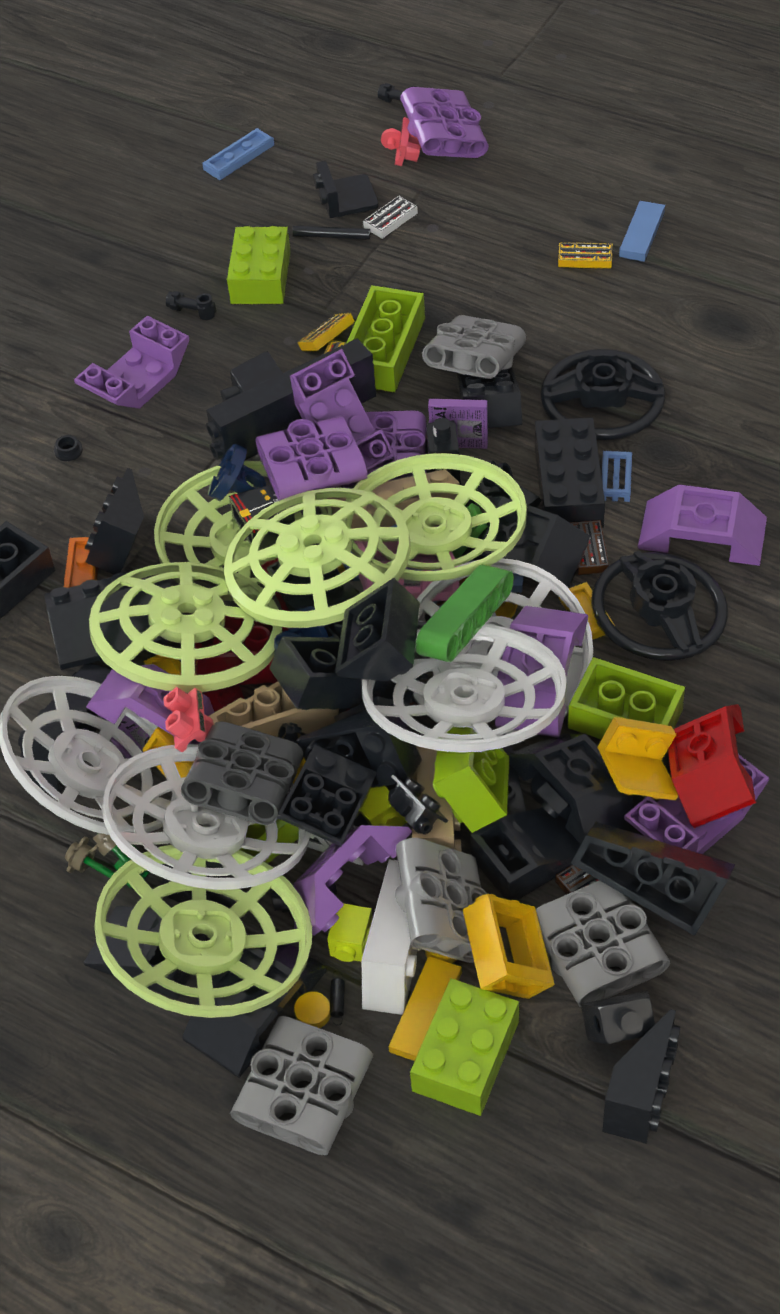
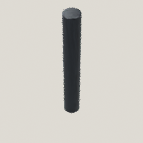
M293 226V236L370 239L371 229Z

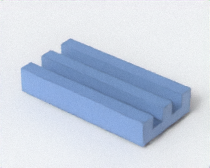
M603 451L602 484L605 501L606 497H612V501H618V497H622L624 502H630L632 452ZM608 458L614 459L613 489H607ZM620 459H626L625 489H619Z

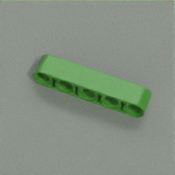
M483 564L479 565L421 628L416 640L417 654L452 662L508 598L513 587V572Z

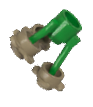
M131 816L125 817L126 822L133 826ZM97 833L93 838L97 843L93 848L88 845L89 838L84 836L80 843L74 842L68 848L65 859L68 862L67 872L72 873L75 869L79 872H84L90 866L108 878H111L115 872L93 860L96 849L103 856L110 850L115 853L119 858L114 866L116 870L131 860L119 849L110 835ZM146 870L139 875L145 879L150 872ZM129 883L126 884L130 889H133Z

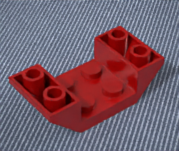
M738 704L725 706L674 729L676 736L668 748L671 779L693 828L756 803L752 778L739 762L735 735L744 731L741 708Z

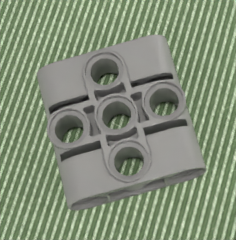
M459 315L450 323L437 326V335L425 346L422 357L424 362L433 368L491 379L501 370L512 367L513 356L525 344L526 334L521 327Z
M409 838L400 841L396 845V854L401 885L397 887L395 897L400 908L406 912L412 946L464 962L475 963L463 915L464 908L473 904L477 897L487 894L481 888L475 857L421 838Z
M600 880L536 909L545 948L551 958L552 969L556 974L562 976L579 1007H581V1003L610 998L663 973L670 965V960L646 924L647 917L642 908L634 905L631 898ZM584 911L588 914L579 915L576 912ZM625 925H632V926H634V927H636V928H635V929H627V928H625V927H623V926H625ZM593 939H602V940H604L605 942H603V943H596V942H594V941H592V940H593ZM568 952L574 954V956L564 957L560 954ZM610 967H619V968H621V969H623V970H622V971H619V972H616V971L610 970L609 968H610Z
M280 1016L262 1050L253 1056L251 1072L230 1115L235 1121L248 1128L312 1153L328 1155L344 1119L353 1111V1099L374 1055L367 1047L358 1042L293 1018ZM315 1050L325 1051L321 1056L310 1055ZM272 1068L277 1070L272 1075H262V1072L266 1069ZM300 1081L310 1082L305 1088L295 1087ZM333 1094L344 1095L339 1101H330L328 1099ZM284 1113L295 1114L292 1119L287 1121L279 1119Z

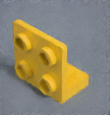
M620 717L613 718L597 748L619 792L655 799L676 800L678 798V793L672 779L662 762V758L676 736L672 726Z

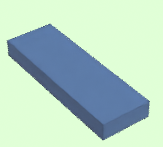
M256 128L202 163L203 170L221 180L274 146V138Z
M639 201L619 249V257L645 262L664 215L665 205Z

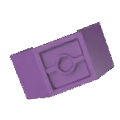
M146 316L129 331L133 348L108 370L92 363L74 379L75 384L116 405L140 409L177 374L189 343V336L149 316Z
M340 349L290 375L295 406L302 419L309 420L312 423L343 416L363 456L366 469L369 470L395 456L383 430H374L349 380L355 374L343 350Z
M677 485L647 501L638 549L668 553L671 537L731 545L729 562L760 566L767 517L739 492Z
M525 606L511 622L509 629L524 633L549 648L559 659L567 677L574 646H582L588 615ZM509 646L506 647L502 656L503 661L516 666L527 676L544 668L541 663L530 655ZM501 671L498 672L497 678L502 682L503 686L515 682L509 675ZM550 677L534 685L536 698L533 709H547L554 705L556 690L555 684ZM521 691L505 697L504 706L523 708L525 702L524 692ZM565 704L558 716L537 734L560 737L567 708ZM498 716L495 718V726L500 728L514 718ZM526 719L514 730H521L538 719Z
M154 664L140 665L153 671L168 673ZM112 669L86 708L95 712L101 718L115 724L127 707L139 717L145 718L168 732L165 721L172 714V711L164 707L163 698L171 691L151 688L131 681ZM202 694L204 715L209 716L214 713L209 697ZM194 739L189 744H199L200 742Z
M739 755V762L752 778L756 800L768 783L769 777ZM679 796L676 800L660 799L658 802L651 797H646L630 810L624 819L645 837L703 854L745 817L752 805L693 828Z
M371 825L356 827L349 832L342 847L332 843L294 882V888L300 894L308 909L313 936L321 930L326 932L339 919L336 913L344 904L328 887L343 874L340 867L348 861L353 862L358 857L366 865L376 861L383 863L390 856L395 858L397 856L396 845L413 832L409 827ZM294 920V929H297L296 922Z

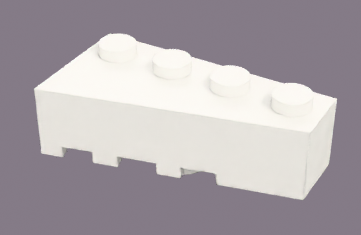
M389 859L361 960L362 1009L403 1015L407 1005L411 980L416 971V954L421 949L412 946L406 912L400 908L395 897V891L401 885L398 860Z

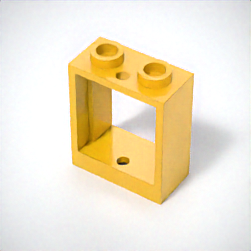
M484 894L477 897L473 904L463 909L480 989L530 999L555 985L534 906L519 903L517 900L496 897L494 894ZM499 926L506 928L514 963L507 962Z

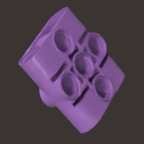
M410 87L403 91L400 100L410 121L407 129L411 135L417 137L423 153L432 156L478 158L488 151V143L479 125L481 115L477 110L471 108L463 91Z
M419 411L366 412L374 430H383L395 456L367 470V475L394 461L427 454L426 417L423 413ZM413 472L401 475L391 480L413 476ZM352 483L343 485V487L352 486Z
M343 416L314 423L306 419H298L290 423L288 429L256 437L259 457L278 501L310 490L335 488L367 479V469L363 456Z

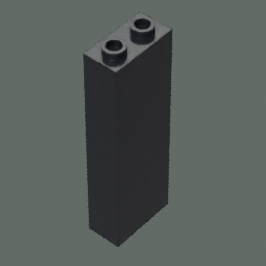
M357 338L207 409L208 423H206V429L212 439L210 450L214 458L222 460L228 449L233 444H238L247 449L245 458L247 460L259 454L256 445L257 436L288 429L290 423L302 419L295 406L290 375L340 349L343 350L355 374L349 380L361 404L376 397L373 354Z

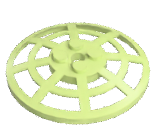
M433 453L400 459L367 475V479L361 480L353 488L375 494L372 491L376 487L393 478L413 472L416 486L399 491L386 501L399 511L405 520L409 532L411 552L407 567L422 570H442L415 571L405 569L400 579L440 581L470 575L479 565L491 566L509 553L520 540L526 526L527 506L524 494L518 483L498 466L466 455ZM453 469L470 472L472 475L465 486L451 483H428L425 470ZM483 478H487L503 488L512 501L495 508L493 503L483 494L476 491ZM431 493L457 494V497L454 500L431 497ZM419 496L418 501L410 504L404 510L396 507L397 504L406 499ZM346 498L345 501L352 502L356 499ZM471 499L485 510V513L471 517L465 504ZM370 503L377 508L373 515L377 527L381 526L386 514L392 517L386 510ZM517 511V528L507 542L494 541L499 531V518ZM354 513L343 521L348 529H351ZM490 522L489 532L484 540L470 537L472 527ZM369 538L353 539L351 552L360 558L364 552L358 548L354 541L368 542ZM379 538L377 550L391 561L384 564L373 558L370 565L384 574L396 554L389 550L383 542L399 541V538ZM461 546L475 549L453 560L449 552ZM484 551H495L483 559L455 568V566L473 560ZM419 554L436 555L439 562L423 563L411 560Z
M244 461L243 465L257 471L262 476L268 477L261 461ZM221 466L207 469L183 482L162 505L154 528L155 547L161 564L170 563L165 550V543L183 545L186 558L191 563H200L195 556L193 547L211 548L215 558L205 564L218 567L224 565L228 548L241 529L234 520L232 511L221 515L216 509L230 504L229 496L237 493H229L221 501L213 499L207 502L197 492L211 484L213 476L217 477ZM246 481L249 485H251L252 487H254L253 484H251L250 482ZM188 499L198 511L188 522L184 535L166 532L172 515ZM331 506L319 507L322 515H333ZM301 512L294 514L295 521L304 518ZM207 517L213 523L209 537L194 536L199 524ZM248 540L242 542L233 562L249 555L251 545ZM274 556L263 561H260L259 563L260 565H263L264 563L271 560H275L278 557ZM250 566L238 571L239 574L249 578L256 584H261L256 577L250 578ZM174 578L180 584V578ZM193 583V585H195V586H200V587L206 588V587H204V586H201V585H198V584H196V583ZM241 589L252 600L258 598L248 589ZM230 593L220 597L225 601H234Z
M323 488L306 491L275 502L260 511L236 534L228 548L224 562L226 585L234 602L245 613L256 620L287 628H309L342 621L347 608L392 578H395L397 581L400 580L407 567L411 552L410 536L405 520L399 511L388 501L375 494L350 488ZM323 498H351L356 500L352 502H347L342 500ZM372 503L386 510L394 518L397 527H377L372 515L363 507ZM333 506L341 508L332 516L316 515V507ZM303 510L304 518L298 519L290 525L279 522L285 517ZM355 513L364 520L367 527L348 529L343 521ZM254 529H258L259 531L252 541L249 555L233 562L235 554L245 538ZM268 531L279 534L275 545L259 550L260 544ZM369 538L367 547L360 558L351 553L353 539ZM379 538H399L396 555L384 574L370 565L377 552ZM277 556L281 566L271 577L262 569L259 562ZM343 563L350 567L341 574L324 580V574L335 570ZM248 566L251 567L255 577L265 585L256 601L249 598L239 588L233 575ZM289 574L299 577H310L311 583L292 584L285 583L284 580ZM359 574H362L374 583L357 596L328 607L326 591L349 582ZM276 591L291 595L313 594L315 610L284 611L269 608L267 605Z
M191 562L150 565L117 578L97 596L91 608L89 618L92 644L102 660L113 670L131 681L151 688L172 691L178 687L186 693H189L194 688L201 692L227 688L244 682L258 674L274 658V638L282 633V627L271 625L273 629L268 642L254 656L242 642L250 634L254 621L267 623L256 620L239 607L225 606L220 598L229 593L226 581L224 580V568ZM237 572L233 574L240 589L246 588L256 596L260 595L263 590L262 587ZM148 576H152V577H149V578H147V579H145V580H141L142 578H145V577H148ZM180 578V585L165 589L154 584L163 580ZM192 578L206 580L218 584V586L211 589L193 585ZM123 586L132 587L124 595L118 609L100 613L102 604L110 595ZM140 591L153 596L149 604L130 606L133 598ZM271 599L267 607L278 609L274 600ZM181 613H191V615H183ZM148 615L150 627L141 634L133 626L129 617ZM225 616L244 619L242 626L234 635L224 628ZM119 619L124 633L133 642L119 654L105 639L100 623ZM160 636L166 640L181 643V648L164 646L153 640ZM215 636L222 641V643L210 647L194 648V643L204 642ZM143 649L159 656L181 659V675L153 671L133 663L132 660ZM232 650L244 662L225 671L195 675V659L215 657Z
M172 845L158 847L163 853L176 860H179L183 852ZM240 850L231 855L239 864L254 858V856ZM148 851L142 853L157 863L165 864ZM197 858L193 866L206 868V861L220 862L217 859ZM129 860L111 876L103 887L97 902L94 928L96 943L104 962L113 975L127 989L145 1001L165 1010L187 1016L206 1018L232 1017L253 1012L283 996L298 981L306 967L312 945L311 920L308 909L300 894L283 875L273 881L254 886L247 893L240 889L213 890L197 888L172 881L152 889L139 875L146 871V869ZM263 862L247 872L255 875L271 870L273 867ZM129 883L141 899L131 911L127 927L106 922V915L112 900L120 889ZM270 888L288 906L296 922L297 929L276 932L270 916L262 905L258 903ZM192 891V900L179 903L172 908L162 900L163 897L174 893ZM206 891L224 895L237 902L229 909L217 902L206 900ZM150 907L162 918L159 932L138 930L142 916ZM250 911L260 923L264 934L246 935L245 927L240 918ZM205 934L210 940L200 941L194 935ZM106 936L127 941L133 960L144 973L132 978L123 970L110 953ZM299 942V952L295 966L283 984L265 976L274 962L277 946ZM138 943L159 946L165 960L152 967L143 956ZM266 947L264 958L256 970L239 961L244 949ZM177 969L196 975L197 988L178 984L167 979L166 976ZM226 971H230L243 979L238 983L222 988H213L212 975L221 974ZM157 983L175 993L198 997L200 1005L169 999L149 990L147 987ZM253 985L269 992L254 1000L234 1005L216 1006L214 998L235 995L249 989Z

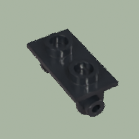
M394 774L391 776L398 784L388 794L389 804L401 816L405 817L404 819L415 832L428 834L431 832L433 824L437 819L445 823L448 822V819L439 811L441 805L431 796L422 794L425 788L411 777L403 780Z

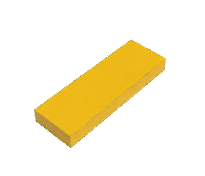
M428 956L389 1044L390 1053L415 1061L450 978L458 981L462 974L461 966Z

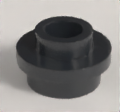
M72 435L61 436L55 442L54 454L61 461H72L82 454L81 442Z

